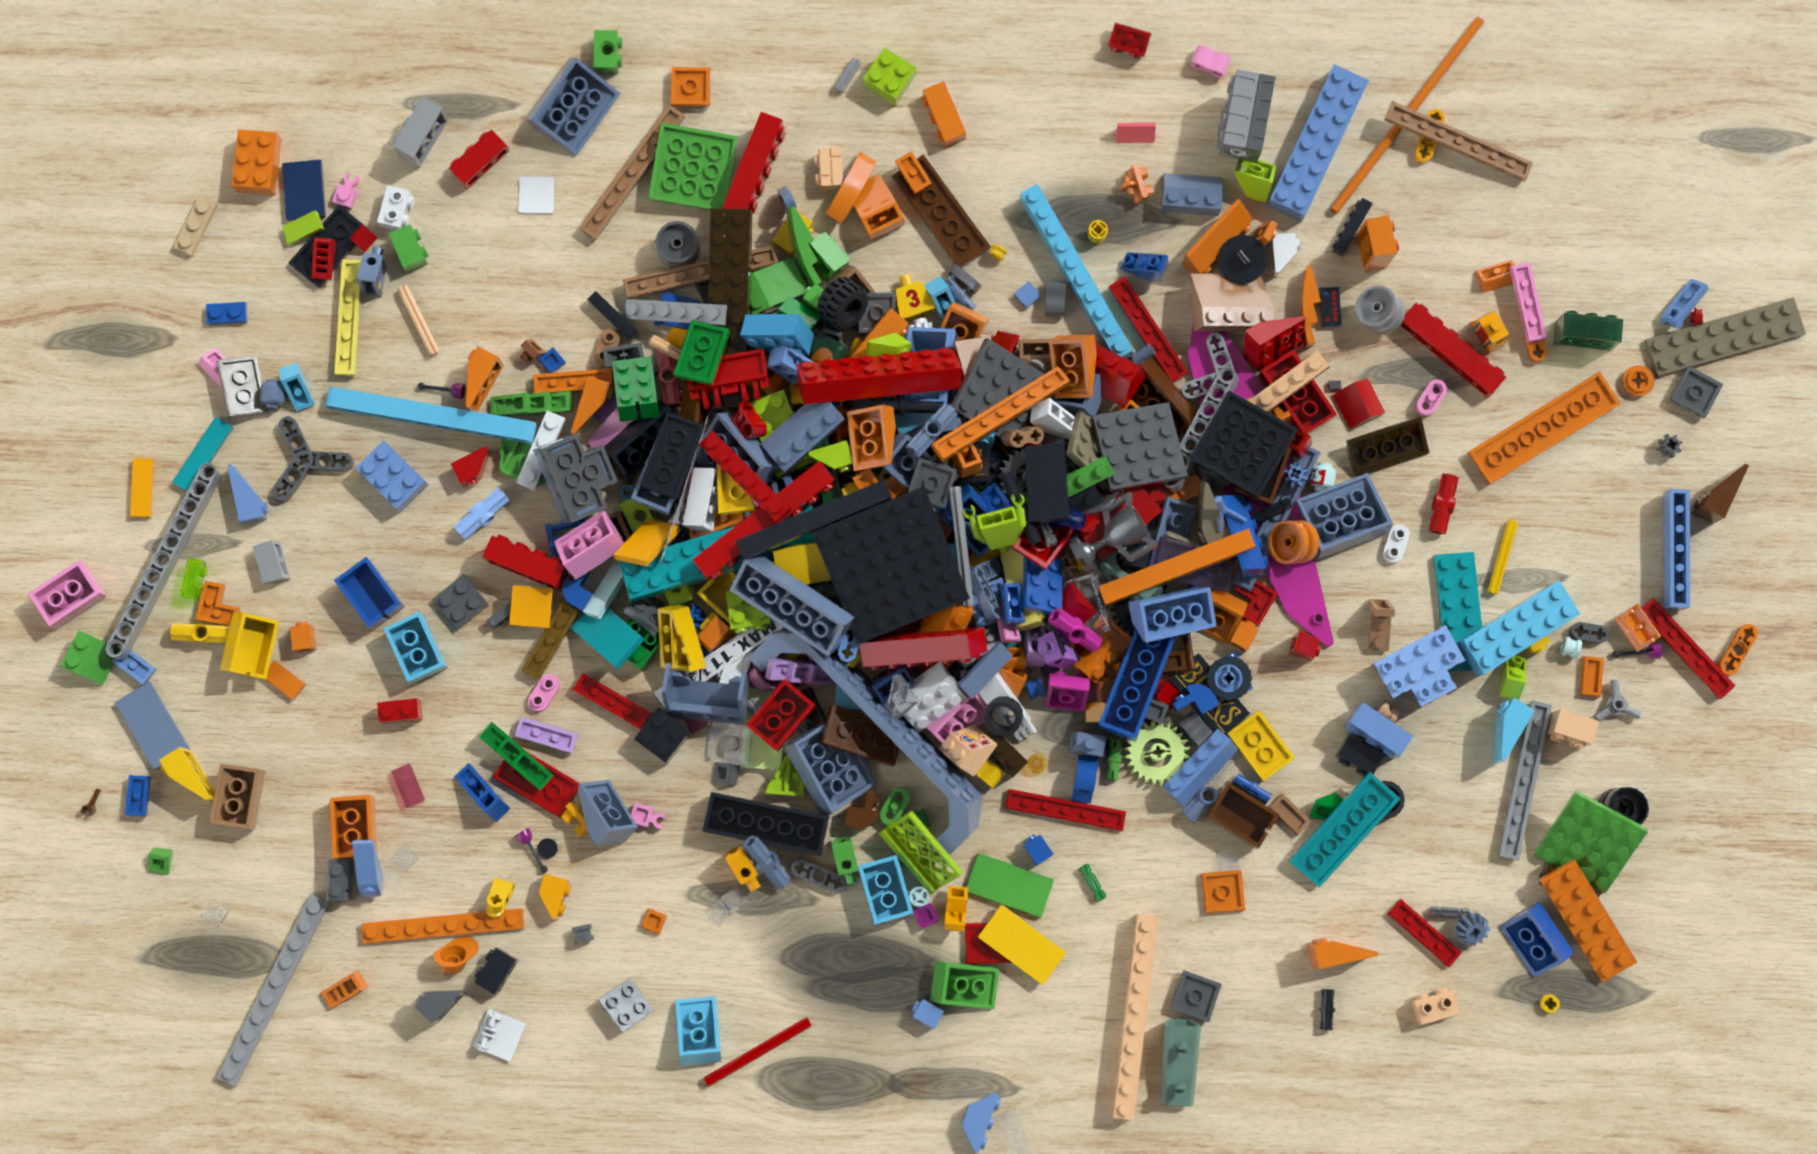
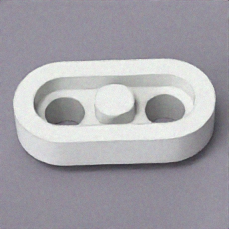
M1395 525L1388 534L1382 552L1383 558L1388 563H1396L1403 557L1410 536L1406 526ZM1397 531H1401L1403 537H1398ZM1391 549L1396 550V556H1393L1391 554Z

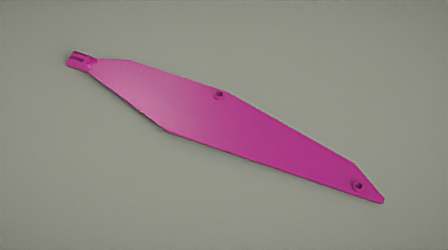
M1194 325L1192 326L1188 352L1193 380L1215 373L1206 346L1207 337L1215 332H1194ZM1216 332L1223 336L1234 370L1239 377L1238 385L1233 393L1244 399L1256 396L1264 390L1263 386L1227 332ZM1213 337L1212 341L1210 342V344H1214L1216 348V351L1213 352V354H1215L1218 351H1224L1223 348L1219 350L1218 343L1220 342V340H1216L1215 337ZM1219 355L1216 357V363L1218 365H1225L1227 359L1225 356ZM1226 375L1224 381H1229L1233 377ZM1205 380L1203 383L1204 388L1209 390L1213 381ZM1198 382V387H1196L1195 389H1199V393H1203L1200 389V382ZM1217 392L1215 398H1221L1224 392ZM1206 396L1198 398L1199 407ZM1209 409V410H1207V411H1206V415H1207V416L1212 415L1215 410H1214V409ZM1289 454L1284 471H1289L1291 468L1290 464H1293L1291 454ZM1284 472L1282 474L1276 495L1287 476ZM1234 484L1223 486L1226 495H1234ZM1249 500L1252 512H1249L1250 518L1254 519L1255 513L1263 512L1269 506ZM1296 503L1287 521L1302 520ZM1256 521L1258 530H1255V534L1257 535L1262 523L1258 524ZM1270 554L1268 557L1269 567H1266L1267 575L1275 591L1278 592V597L1286 613L1325 646H1332L1334 640L1315 558L1307 563L1282 564L1277 562ZM1316 615L1321 616V622L1315 620Z

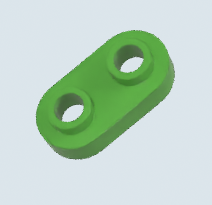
M898 787L890 793L880 811V818L884 824L888 825L891 821L901 817L910 800V795L906 789ZM898 794H902L904 797L900 802L896 800ZM887 812H893L894 817L888 819L886 817Z

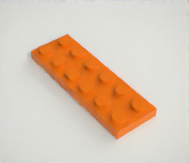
M1574 858L1539 878V881L1602 983L1637 963V960Z

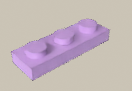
M520 717L515 733L516 737L572 754L579 735Z

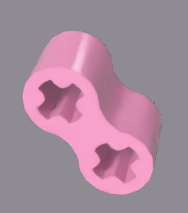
M1198 45L1190 65L1197 70L1223 78L1231 58L1224 53Z

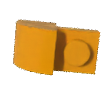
M948 885L944 930L964 932L968 887Z

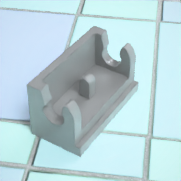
M270 540L253 546L263 584H275L291 579L280 541Z

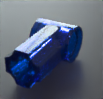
M1069 509L1070 520L1049 523L1053 528L1067 526L1083 530L1087 514Z

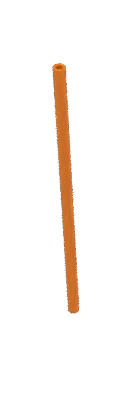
M1475 18L1409 104L1408 108L1415 111L1418 110L1484 24L1482 18ZM1396 125L1392 126L1330 207L1334 214L1339 213L1403 128Z

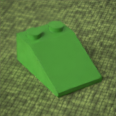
M793 258L751 273L750 311L752 314H769L779 309L788 296L795 300L802 297L807 286Z
M935 960L930 1001L940 1004L994 1009L1000 969Z

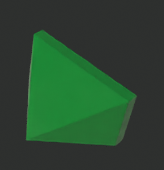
M1336 792L1316 799L1310 812V817L1325 820L1343 799Z

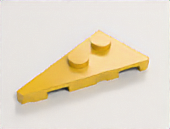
M717 464L718 514L729 515L757 510L753 499Z

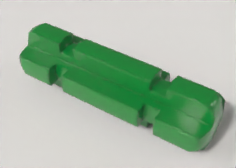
M1087 863L1081 866L1079 870L1085 876L1084 879L1091 891L1095 893L1096 900L1101 901L1105 899L1107 895L1101 889L1102 886L1095 874L1091 872L1090 865Z

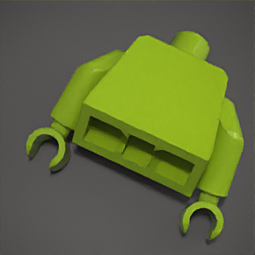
M1020 493V500L1015 502L1014 495H1011V501L1016 505V509H1014V506L978 515L977 519L974 517L975 507L971 505L973 511L971 514L966 513L964 508L963 514L970 520L969 526L974 538L983 544H988L991 550L998 549L1000 552H1007L1010 549V545L1016 544L1018 536L1021 535L1026 526L1024 508H1022L1025 499Z

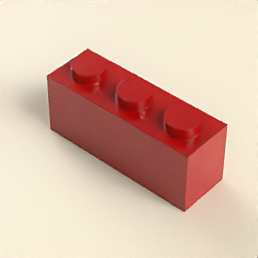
M491 129L488 132L482 133L479 141L474 145L468 146L460 158H455L451 162L449 170L468 190L510 150L507 144Z

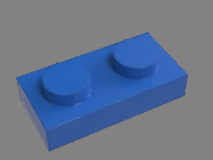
M247 303L206 304L207 324L248 323Z
M996 482L980 493L991 512L1013 507Z
M129 775L125 815L147 817L151 783L150 776Z

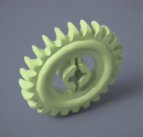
M1151 721L1150 727L1147 723H1143L1144 730H1140L1136 743L1127 740V743L1131 745V747L1125 748L1126 751L1130 752L1125 758L1131 759L1127 766H1134L1131 773L1138 772L1137 779L1144 776V783L1151 779L1153 786L1157 780L1160 785H1163L1164 779L1168 782L1171 776L1186 763L1183 760L1190 758L1189 755L1184 754L1190 748L1183 747L1188 740L1180 739L1183 732L1176 734L1177 726L1170 730V722L1165 727H1163V723L1156 726L1153 721ZM1152 739H1162L1170 746V748H1166L1163 744L1156 743L1148 751H1143L1145 744ZM1156 747L1159 751L1164 752L1161 755H1159V758H1157V755L1155 754H1149L1155 751ZM1167 755H1171L1169 763L1160 768L1152 767L1144 760V758H1150L1153 762H1160Z

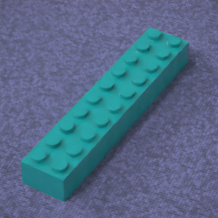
M806 505L801 510L803 511L802 513H804L813 508L812 505ZM734 527L667 546L662 563L661 558L664 549L648 566L619 561L631 602L707 580L692 559ZM811 532L760 554L771 561L774 560L773 549L816 541ZM742 556L738 558L739 562L736 565L722 570V575L740 570L744 562Z

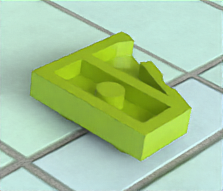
M785 755L764 794L804 797V783L788 755Z

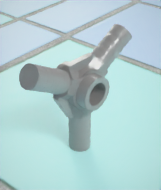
M1618 680L1610 681L1612 695L1605 705L1606 708L1594 716L1595 719L1602 721L1609 715L1624 714L1639 719L1641 712L1629 707L1625 698L1620 695Z

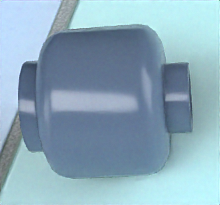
M266 380V383L261 384L260 402L266 404V408L278 409V406L285 404L286 390L281 381Z

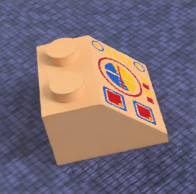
M971 726L950 733L939 750L958 767L974 777L998 744L976 726Z

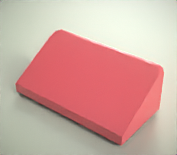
M1118 123L1116 127V142L1154 143L1156 124Z

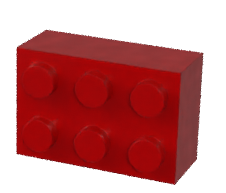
M784 679L748 721L746 726L778 753L816 708V705Z

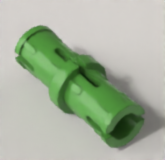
M1109 739V755L1106 757L1108 762L1106 779L1111 780L1112 772H1114L1113 780H1119V763H1122V758H1120L1122 740H1117L1116 748H1114L1115 739Z

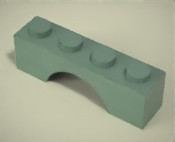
M1118 549L1102 562L1097 556L1094 559L1096 567L1103 571L1104 576L1110 581L1129 575L1117 564L1119 557ZM1163 584L1136 594L1132 598L1136 601L1158 596L1163 592Z

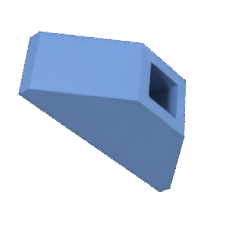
M996 1092L970 1103L967 1107L962 1126L974 1152L979 1153V1150H984L987 1138L984 1137L986 1130H991L994 1118H991L993 1110L997 1111L1001 1099L998 1098L999 1094Z

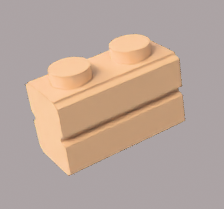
M819 148L818 155H815V167L819 166V174H815L816 185H820V191H838L843 183L841 148Z

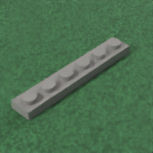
M626 299L625 319L691 323V320L706 324L725 325L727 305Z

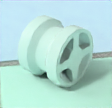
M1565 636L1560 648V655H1570L1573 659H1577L1582 648V640H1571L1570 637Z
M923 887L913 888L909 894L910 902L916 907L924 906L929 900L928 891Z

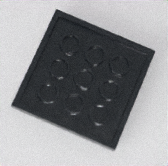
M1229 390L1189 459L1259 499L1299 429Z

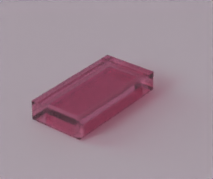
M410 763L391 771L406 808L426 800Z

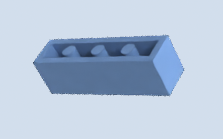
M1217 729L1163 786L1173 799L1185 807L1238 751V748L1230 738Z

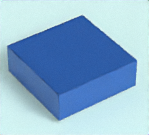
M554 347L538 359L549 373H555L566 364Z

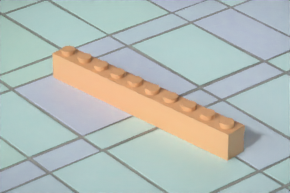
M1136 914L1113 1101V1118L1134 1121L1158 916Z

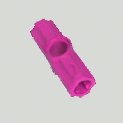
M1055 608L1051 612L1048 619L1049 623L1065 633L1071 642L1079 643L1090 652H1096L1103 642L1102 637L1085 626L1080 618L1072 617L1061 608Z

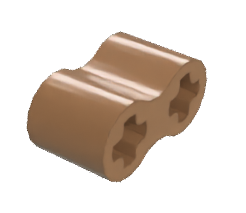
M1024 426L1020 430H1005L1002 433L1001 440L1007 447L1019 448L1024 444H1039L1044 438V433L1039 427Z

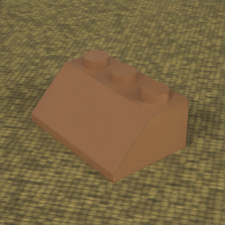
M220 763L209 823L255 830L265 770Z

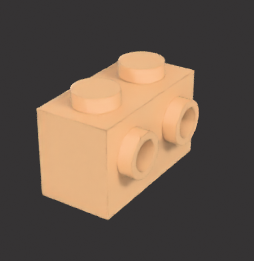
M1446 987L1434 990L1435 994L1429 996L1427 993L1416 995V999L1411 1000L1417 1023L1423 1025L1460 1014L1453 990H1447Z

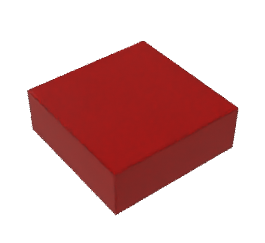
M361 225L350 237V240L363 252H366L377 239L364 225Z

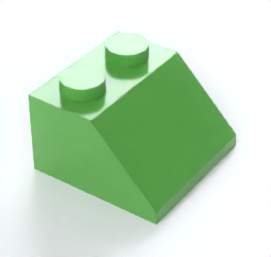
M78 630L61 667L103 685L114 663L112 662L113 658L106 652L107 642ZM116 647L114 654L116 655L121 649Z

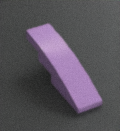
M769 658L765 678L769 680L785 679L788 682L807 683L809 685H838L815 661Z

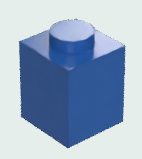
M1033 834L1024 840L1026 844L1023 848L1036 866L1054 854L1041 835L1036 837Z

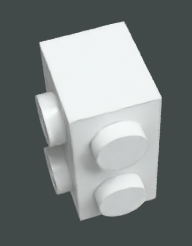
M387 185L377 220L380 227L397 230L409 224L410 217L408 213L409 209L413 208L415 200L410 190Z

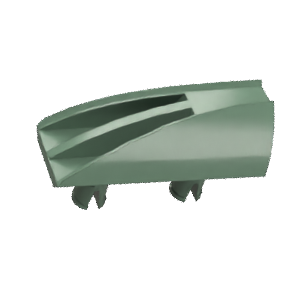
M1171 1018L1164 1023L1161 1104L1193 1106L1201 1026L1192 1020Z

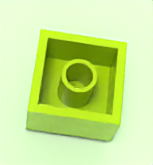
M883 48L863 78V86L896 106L915 78L917 67L888 49Z

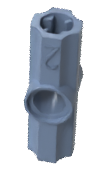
M944 403L907 444L908 452L919 459L958 415L951 405ZM927 428L935 429L936 434L929 433Z
M754 835L748 837L743 843L742 848L753 860L756 871L761 875L765 874L776 888L782 889L786 887L791 877L780 865L776 852L773 850L769 851L758 837Z

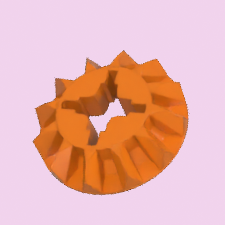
M1640 365L1630 367L1624 373L1622 379L1624 389L1629 394L1637 397L1648 394L1654 386L1652 372ZM1637 375L1639 377V380H1642L1644 382L1639 384V387L1635 382L1632 381L1637 378Z

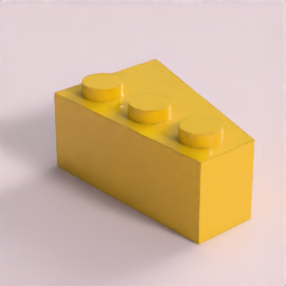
M670 605L659 608L658 625L661 668H666V663H671V667L674 670L687 672L705 668V660L689 606Z

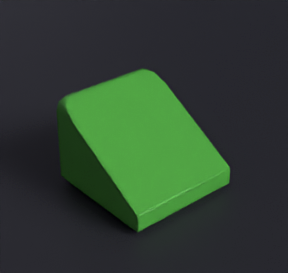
M154 847L149 853V872L169 874L173 850Z

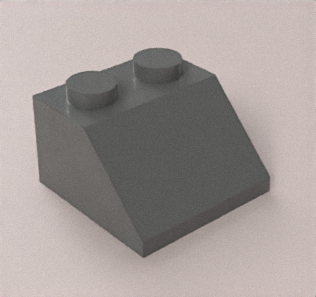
M465 990L423 992L416 999L418 1003L414 1007L432 1024L439 1023L467 992Z

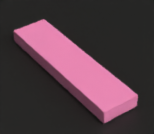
M1531 264L1511 266L1510 272L1526 342L1547 339Z

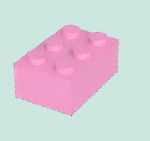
M80 560L28 593L48 626L55 629L61 627L107 596L87 564Z

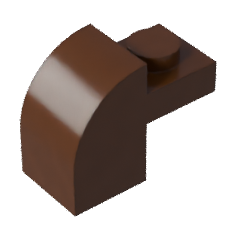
M867 790L864 809L848 806L845 827L866 829L877 821L880 812L872 811L873 807L877 808L879 796L875 795L876 791Z

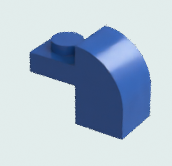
M591 571L578 579L572 576L573 581L565 578L562 585L565 599L582 612L593 596L592 593L582 588Z
M1192 684L1184 688L1188 695L1185 696L1183 693L1174 699L1175 703L1171 706L1177 712L1193 703L1201 716L1220 703L1208 687L1201 684Z
M1078 755L1071 795L1072 801L1091 804L1097 777V757Z

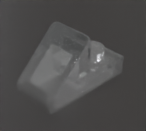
M901 674L893 676L887 710L894 720H897L919 702L914 692L909 690V684Z

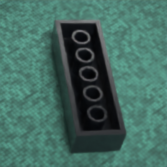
M711 792L702 831L744 841L754 835L764 845L821 857L830 817Z

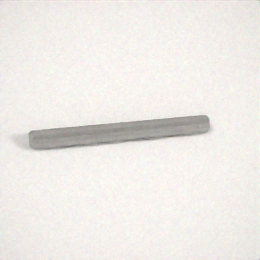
M951 487L949 488L957 567L970 596V599L961 603L962 606H972L974 602L961 488Z

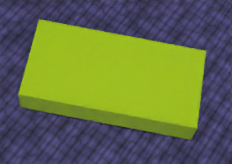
M313 211L282 226L289 245H293L324 230L317 211Z

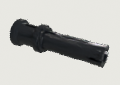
M883 398V405L893 407L894 413H898L900 416L906 413L935 414L944 404V401H906L904 398H900V400Z

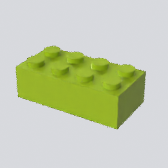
M784 390L749 403L767 425V433L764 437L760 438L761 442L794 414ZM807 455L788 473H785L779 466L774 475L779 481L787 474L791 476L814 466L813 461Z

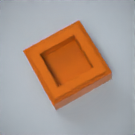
M648 908L641 927L660 934L667 915Z

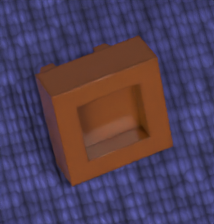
M533 339L525 340L521 344L525 351L520 357L525 362L539 359L546 353Z

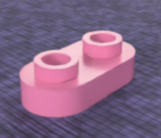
M1433 380L1427 385L1416 402V411L1420 415L1429 416L1436 410L1447 392L1446 384L1441 380ZM1433 388H1437L1439 393L1435 394ZM1422 404H1427L1428 409H1423Z
M548 674L540 679L528 699L529 706L533 710L541 712L549 706L560 688V682L556 676ZM552 681V687L547 688L546 682ZM538 697L542 699L539 705L535 704V699Z

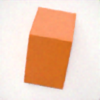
M715 616L697 637L707 650L712 651L734 637L736 633L735 631L731 632L730 626L723 619Z

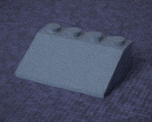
M572 57L566 61L525 120L541 133L574 155H577L621 93L579 59Z
M718 413L702 440L713 430L767 484L779 468V465L756 438L746 439L742 436L731 421L734 413ZM700 447L695 465L698 468H714L717 470V463Z
M1368 473L1296 499L1301 519L1311 523L1319 535L1320 545L1316 554L1317 559L1387 534L1393 525Z
M826 721L783 746L821 815L834 813L877 784L863 757L821 744Z

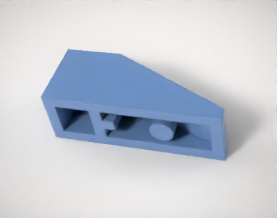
M228 464L227 467L239 522L245 525L266 520V513H268L267 503L263 502L237 468L232 464Z
M353 841L357 884L361 897L381 896L383 873L374 841Z

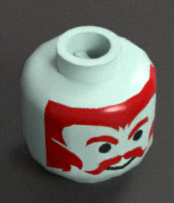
M1317 463L1312 468L1309 483L1315 487V491L1329 488L1335 485L1337 472L1331 464Z

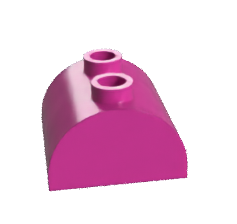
M1056 671L1053 674L1050 673L1045 707L1084 712L1089 693L1090 678H1085L1082 674L1068 676L1061 671Z

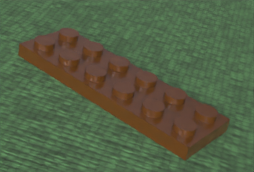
M923 154L917 160L932 182L930 187L915 195L900 171L892 175V179L953 263L963 268L991 249V246Z

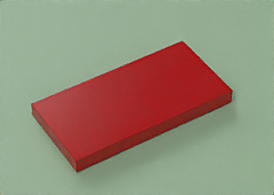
M1142 486L1126 489L1115 498L1117 499L1130 492L1133 495L1132 505L1145 525L1162 512L1161 508ZM1125 503L1109 512L1110 520L1125 508ZM1102 510L1095 515L1100 523L1096 525L1094 531L1088 534L1076 531L1084 542L1094 544L1103 538L1105 523ZM1107 545L1096 551L1095 555L1102 562L1117 548Z
M529 753L554 775L540 791L506 760L502 761L493 776L495 780L562 819L561 816L567 809L565 806L573 801L579 791V782Z

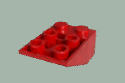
M1306 317L1263 321L1245 331L1243 357L1259 371L1293 349L1300 348L1304 344Z

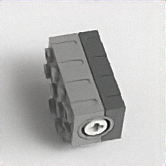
M1237 69L1235 76L1231 75L1227 87V93L1230 94L1227 95V100H1225L1222 108V121L1218 129V136L1220 137L1218 138L1217 148L1220 149V156L1236 159L1242 158V160L1252 162L1258 161L1263 149L1276 76L1259 75V73Z

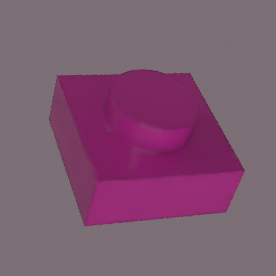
M932 903L913 910L920 929L939 922Z

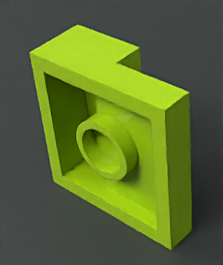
M726 591L731 632L735 631L736 634L746 633L747 629L755 628V631L766 630L767 626H771L769 616L733 592Z

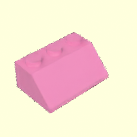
M605 510L554 541L564 567L575 579L585 575L614 556L613 554L624 544L621 535Z
M978 694L973 699L966 695V700L925 727V729L942 745L952 732L971 726L979 728L984 723V713L988 705Z

